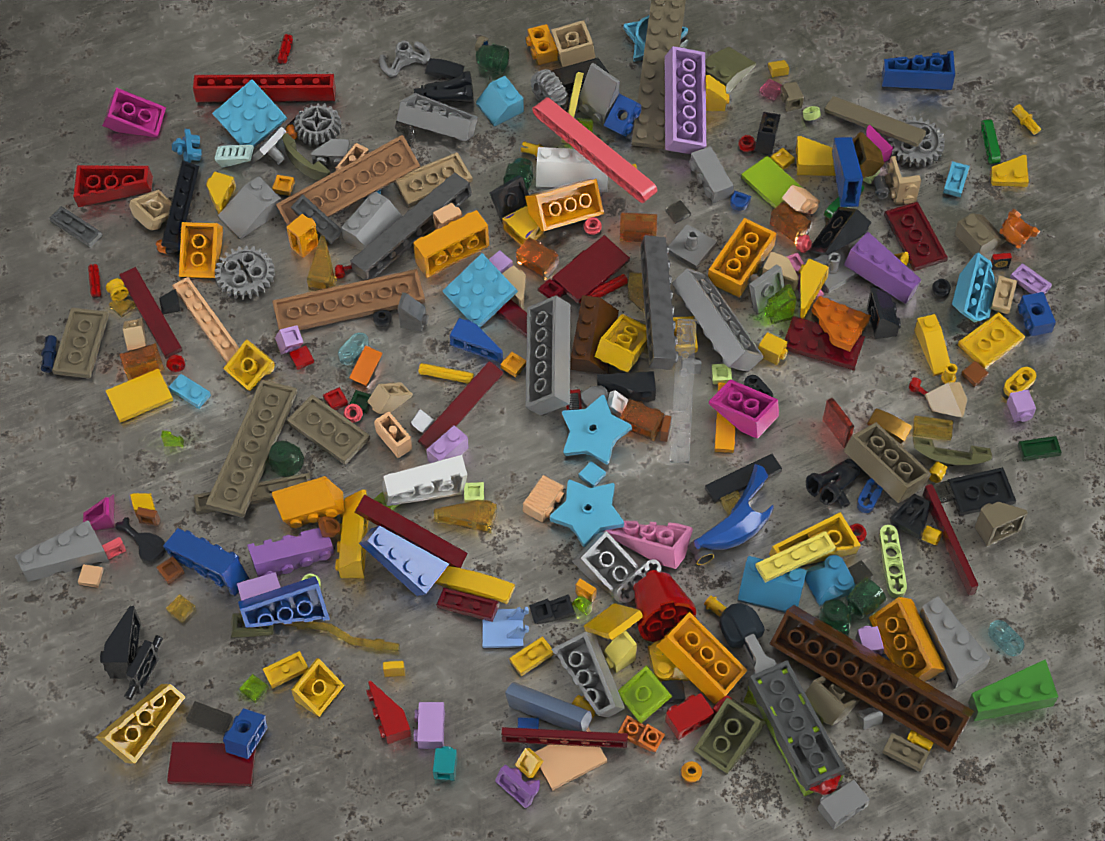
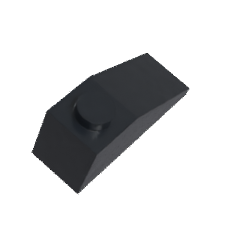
M763 112L758 129L755 152H759L762 155L773 154L781 114Z
M654 371L597 375V386L605 387L608 392L616 390L625 398L636 402H650L656 399Z

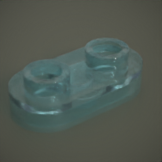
M364 333L352 335L339 349V361L344 365L355 363L364 347H369L368 336Z
M995 620L990 624L988 629L989 637L1006 654L1018 656L1022 653L1025 646L1024 640L1006 622ZM1000 627L1003 631H998L996 628ZM1011 642H1016L1017 646L1012 645Z

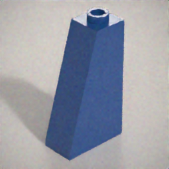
M852 137L834 138L832 156L840 207H859L863 176Z

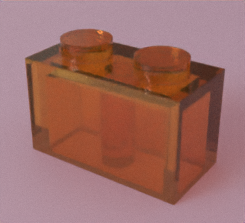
M785 201L781 202L771 211L770 225L795 244L799 236L809 234L811 221L793 209V207H790Z
M621 213L620 241L642 242L644 235L656 236L657 214Z
M530 237L516 251L517 263L545 280L559 266V255L554 250L543 246L540 241Z
M156 343L119 354L128 381L158 368L160 371L165 370Z
M629 400L620 419L631 424V432L655 441L661 430L665 414L656 408L647 407L639 401Z

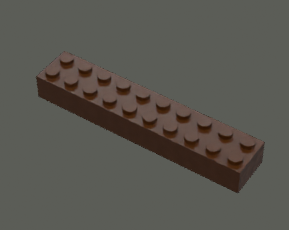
M795 605L787 609L769 643L771 646L949 752L956 745L974 713V710Z

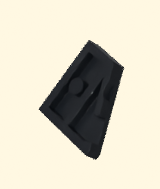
M914 493L889 518L890 523L920 540L923 536L931 508L930 501Z

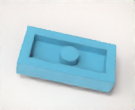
M952 161L943 193L961 198L969 165Z
M182 374L169 386L171 392L198 409L211 396L210 391Z

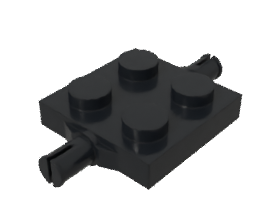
M156 635L153 642L144 640L142 646L140 645L137 648L136 658L133 663L129 664L126 670V676L130 683L124 695L126 699L132 700L135 692L141 694L159 661L158 648L163 641L161 636Z

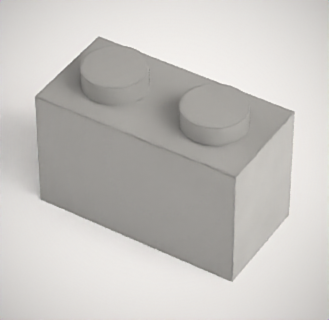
M855 780L849 783L846 781L837 787L836 792L824 795L820 799L821 802L818 810L832 829H835L868 806L869 798Z

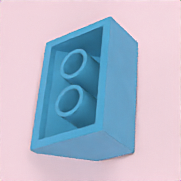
M748 556L737 601L784 613L793 605L798 607L807 570L796 568L765 583L755 567L756 563L764 559Z

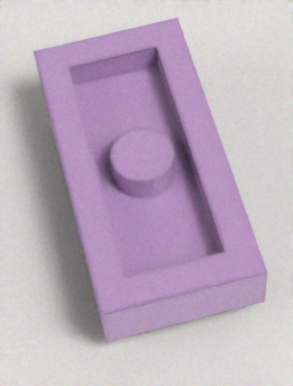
M1023 263L1010 276V279L1016 280L1018 285L1031 294L1039 292L1046 294L1052 286L1050 282Z

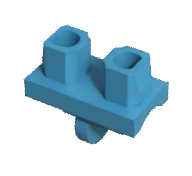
M185 129V136L182 140L177 138L172 143V150L177 152L178 155L183 154L184 161L189 163L191 160L200 161L202 156L201 149L192 148L199 147L200 135H192L190 129Z

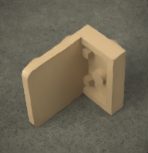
M895 156L891 157L890 163H887L888 173L885 174L886 185L890 187V198L894 200L895 206L916 202L921 184L920 175L901 177Z

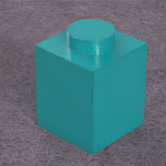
M449 746L436 748L433 765L434 779L455 781L458 758L456 749Z

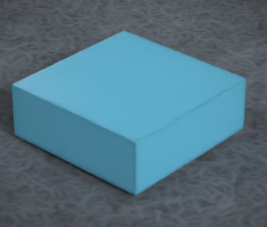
M592 461L579 473V478L592 488L606 476V472Z

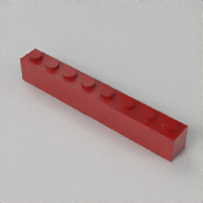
M334 74L194 75L193 92L196 102H226L252 79L272 101H335L336 95Z

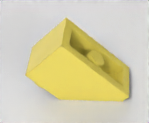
M626 630L614 638L604 650V657L609 669L612 668L615 673L636 661L637 644Z

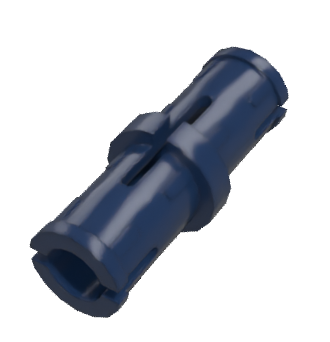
M53 335L45 337L44 349L41 352V370L46 373L52 371L54 359L57 356V338Z

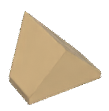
M960 382L946 383L925 394L932 412L963 418L967 397Z

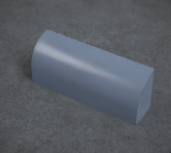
M513 682L505 692L509 707L570 731H586L592 720L590 711Z

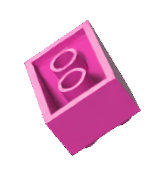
M116 88L110 99L102 126L119 133L157 138L166 107Z
M731 379L709 400V405L737 429L757 439L779 417L778 399Z

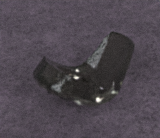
M396 121L395 129L398 133L407 135L406 141L411 146L417 137L415 128L409 124Z

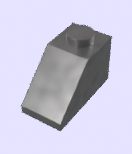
M402 292L398 305L400 328L422 332L423 326L427 325L429 315L426 314V308L413 297Z

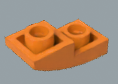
M365 346L349 379L367 387L383 353Z
M628 715L617 732L628 733L629 742L652 752L657 751L665 736L664 733L651 725H643Z

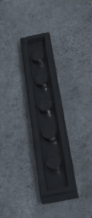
M184 160L180 164L161 243L162 246L176 251L180 249L182 222L187 221L199 170L198 165Z

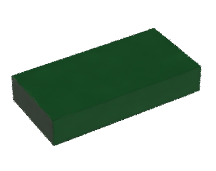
M1057 436L1024 440L1018 443L1023 461L1061 456L1062 453Z

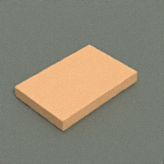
M547 745L535 751L543 760L539 769L552 791L607 763V758L600 747Z

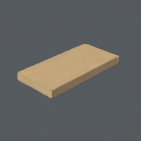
M456 152L414 170L394 181V184L409 208L417 205L420 200L429 195L433 189L437 188L453 173L458 174L469 183L473 181V177Z

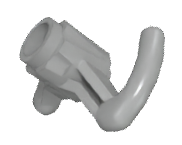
M401 41L396 45V58L392 67L388 68L385 55H380L379 63L385 74L389 77H395L402 67L411 63L428 64V60L431 58L430 53L418 41L414 43V46L423 55L413 51L412 45L409 42Z

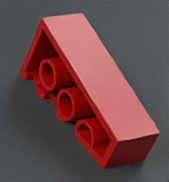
M77 165L73 198L78 207L149 193L152 189L153 176L149 166Z

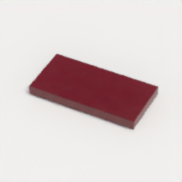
M918 201L884 212V216L903 252L909 253V264L913 271L948 260V256Z
M603 235L556 273L552 280L563 287V291L578 304L582 300V295L588 296L630 262V257L607 236Z
M172 742L167 782L168 784L252 786L256 748L249 759L227 753L224 743Z

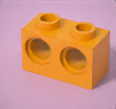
M545 24L527 29L528 36L525 37L527 46L531 47L532 59H536L538 65L558 61V49L548 25Z
M301 214L286 227L290 247L301 257L304 258L319 245L316 223L312 218H307L304 214Z

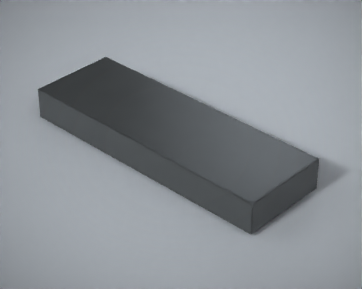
M303 194L290 207L299 216L304 214L307 218H312L316 223V231L331 245L342 234L341 228Z
M62 206L49 217L50 222L90 248L103 236L101 231Z

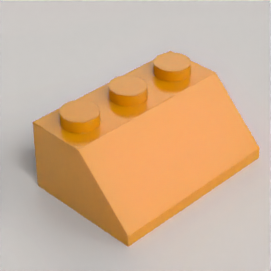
M326 476L272 492L282 520L291 528H300L308 523H317L320 517L333 518L345 513L343 491Z

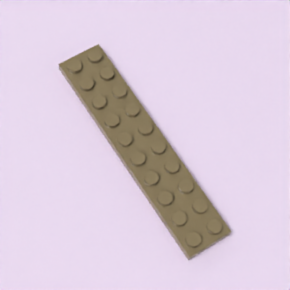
M651 0L637 100L642 106L639 117L635 118L632 146L665 149V55L672 46L680 47L686 0Z

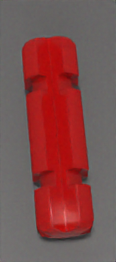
M291 34L283 36L277 57L279 64L287 63V57L289 56L293 41Z
M90 264L88 266L90 294L94 298L100 297L99 268L97 264Z

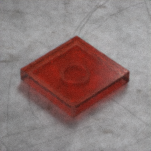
M830 398L826 401L823 421L842 447L845 448L853 434L854 425L834 398Z

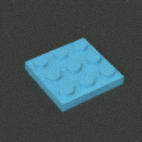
M253 79L212 113L240 145H253L254 147L287 120L284 113Z
M483 253L443 290V293L465 317L479 327H482L518 292Z

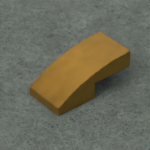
M877 408L874 409L867 422L869 426L877 422L899 443L905 441L912 428L905 421Z

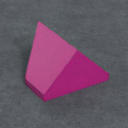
M114 494L109 498L105 497L83 513V522L89 520L93 530L115 528Z

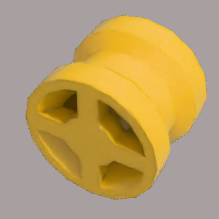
M119 278L109 281L105 287L107 292L110 293L111 299L115 302L125 299L129 293L127 288L124 287L123 281Z

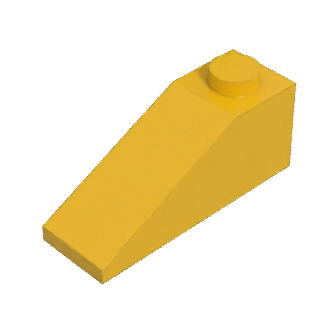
M808 259L806 264L801 265L798 273L800 274V318L803 319L828 278L829 271L828 266Z
M935 314L917 318L914 331L933 376L941 375L945 371L946 365L950 363L941 326Z

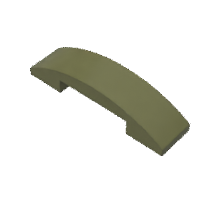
M285 133L282 136L287 157L299 171L316 181L330 175V171L319 161L312 165L297 151L296 142L289 134Z
M913 437V444L916 450L942 463L973 465L992 460L990 448L971 445L969 452L937 448L934 447L932 439Z

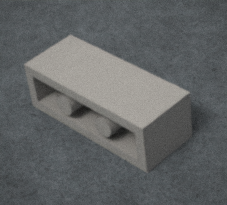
M711 146L692 152L689 166L692 171H695L698 183L703 185L707 198L710 197L712 203H716L732 197L734 186Z

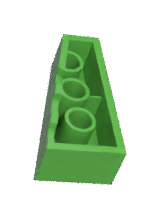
M1045 659L973 692L968 704L970 709L974 710L973 720L980 721L1053 707L1058 699V694Z

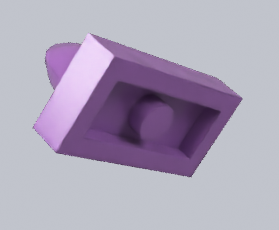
M504 765L499 770L495 782L526 809L531 805L534 796L539 791L540 780L524 781L522 780L523 773L518 768H509L507 765Z

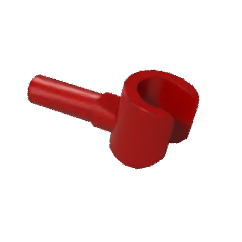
M336 265L334 272L336 279L344 278L345 272L353 269L352 265L344 267L343 265Z
M912 378L909 384L911 392H920L923 395L929 393L920 387L921 380L919 378Z

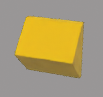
M317 658L291 691L294 701L320 717L345 685Z

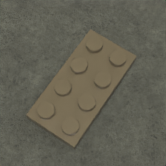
M71 307L52 369L54 374L91 378L109 317L108 312Z
M313 394L287 419L288 425L344 465L370 440L368 433Z

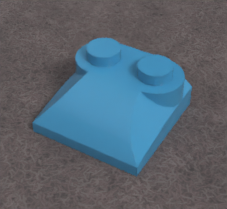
M837 555L828 556L824 562L806 569L805 581L819 607L856 592V586L850 571L843 559Z

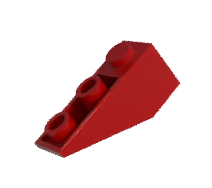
M369 681V689L366 692L369 702L374 701L375 707L372 708L375 720L380 719L381 726L378 729L381 738H386L387 744H391L411 737L410 727L404 710L372 681Z

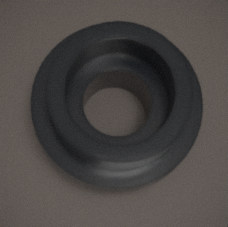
M938 279L933 283L932 291L937 296H946L950 293L951 286L946 279Z
M388 310L376 311L373 315V321L379 327L388 326L392 320L391 313Z

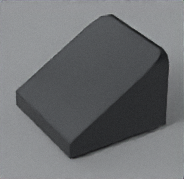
M176 289L159 298L162 314L180 311Z

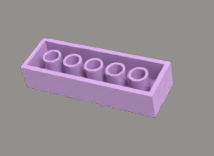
M672 46L665 55V150L691 154L706 147L705 52Z

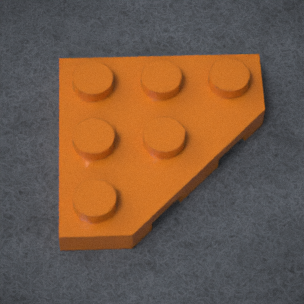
M821 296L815 301L811 310L813 315L818 317L823 331L827 332L830 336L831 344L849 352L864 331L871 315L865 314L862 311L852 309L844 304H839Z

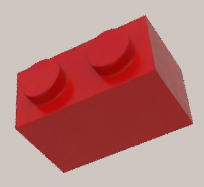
M702 693L696 696L691 695L687 697L684 703L680 705L675 704L671 706L666 712L665 721L676 738L680 740L710 723L714 718V711Z

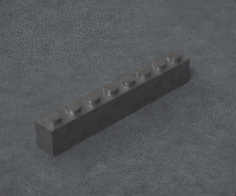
M456 173L446 178L442 184L433 189L429 195L420 200L417 205L408 210L404 216L395 221L391 227L382 232L378 238L369 243L366 248L350 260L354 273L364 280L375 278L407 251L414 241L434 228V211L450 203L458 207L472 195L470 183Z
M644 235L640 244L649 368L671 370L674 363L678 361V352L675 350L677 344V337L674 336L676 322L673 320L674 305L671 303L673 290H670L672 276L669 275V245L666 244V237Z

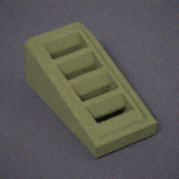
M232 614L231 637L273 635V625L266 626V629H263V626L246 628L242 614Z

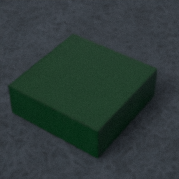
M355 390L350 404L359 405L363 413L367 414L371 406L367 401L372 394Z

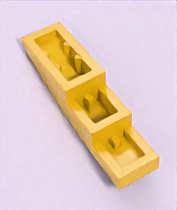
M447 566L435 582V584L451 590L487 599L491 598L504 604H508L515 589V584L505 580Z

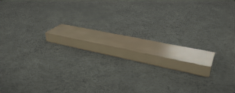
M835 96L831 98L824 108L828 114L865 128L871 125L878 133L918 147L926 136V130Z
M310 473L259 482L249 505L274 500L272 492L310 481ZM211 492L194 495L197 515L216 511L206 507V502Z

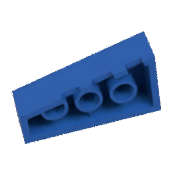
M947 51V54L942 55L938 52L926 57L915 55L914 58L910 59L907 57L884 59L882 87L952 90L955 78L953 51Z

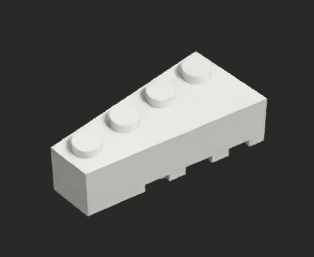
M459 455L383 476L382 490L386 505L391 506L463 495L467 479L463 457Z

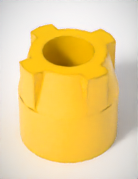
M936 461L929 470L931 473L929 480L934 483H940L945 476L947 466Z
M927 525L924 529L922 540L937 546L943 532Z

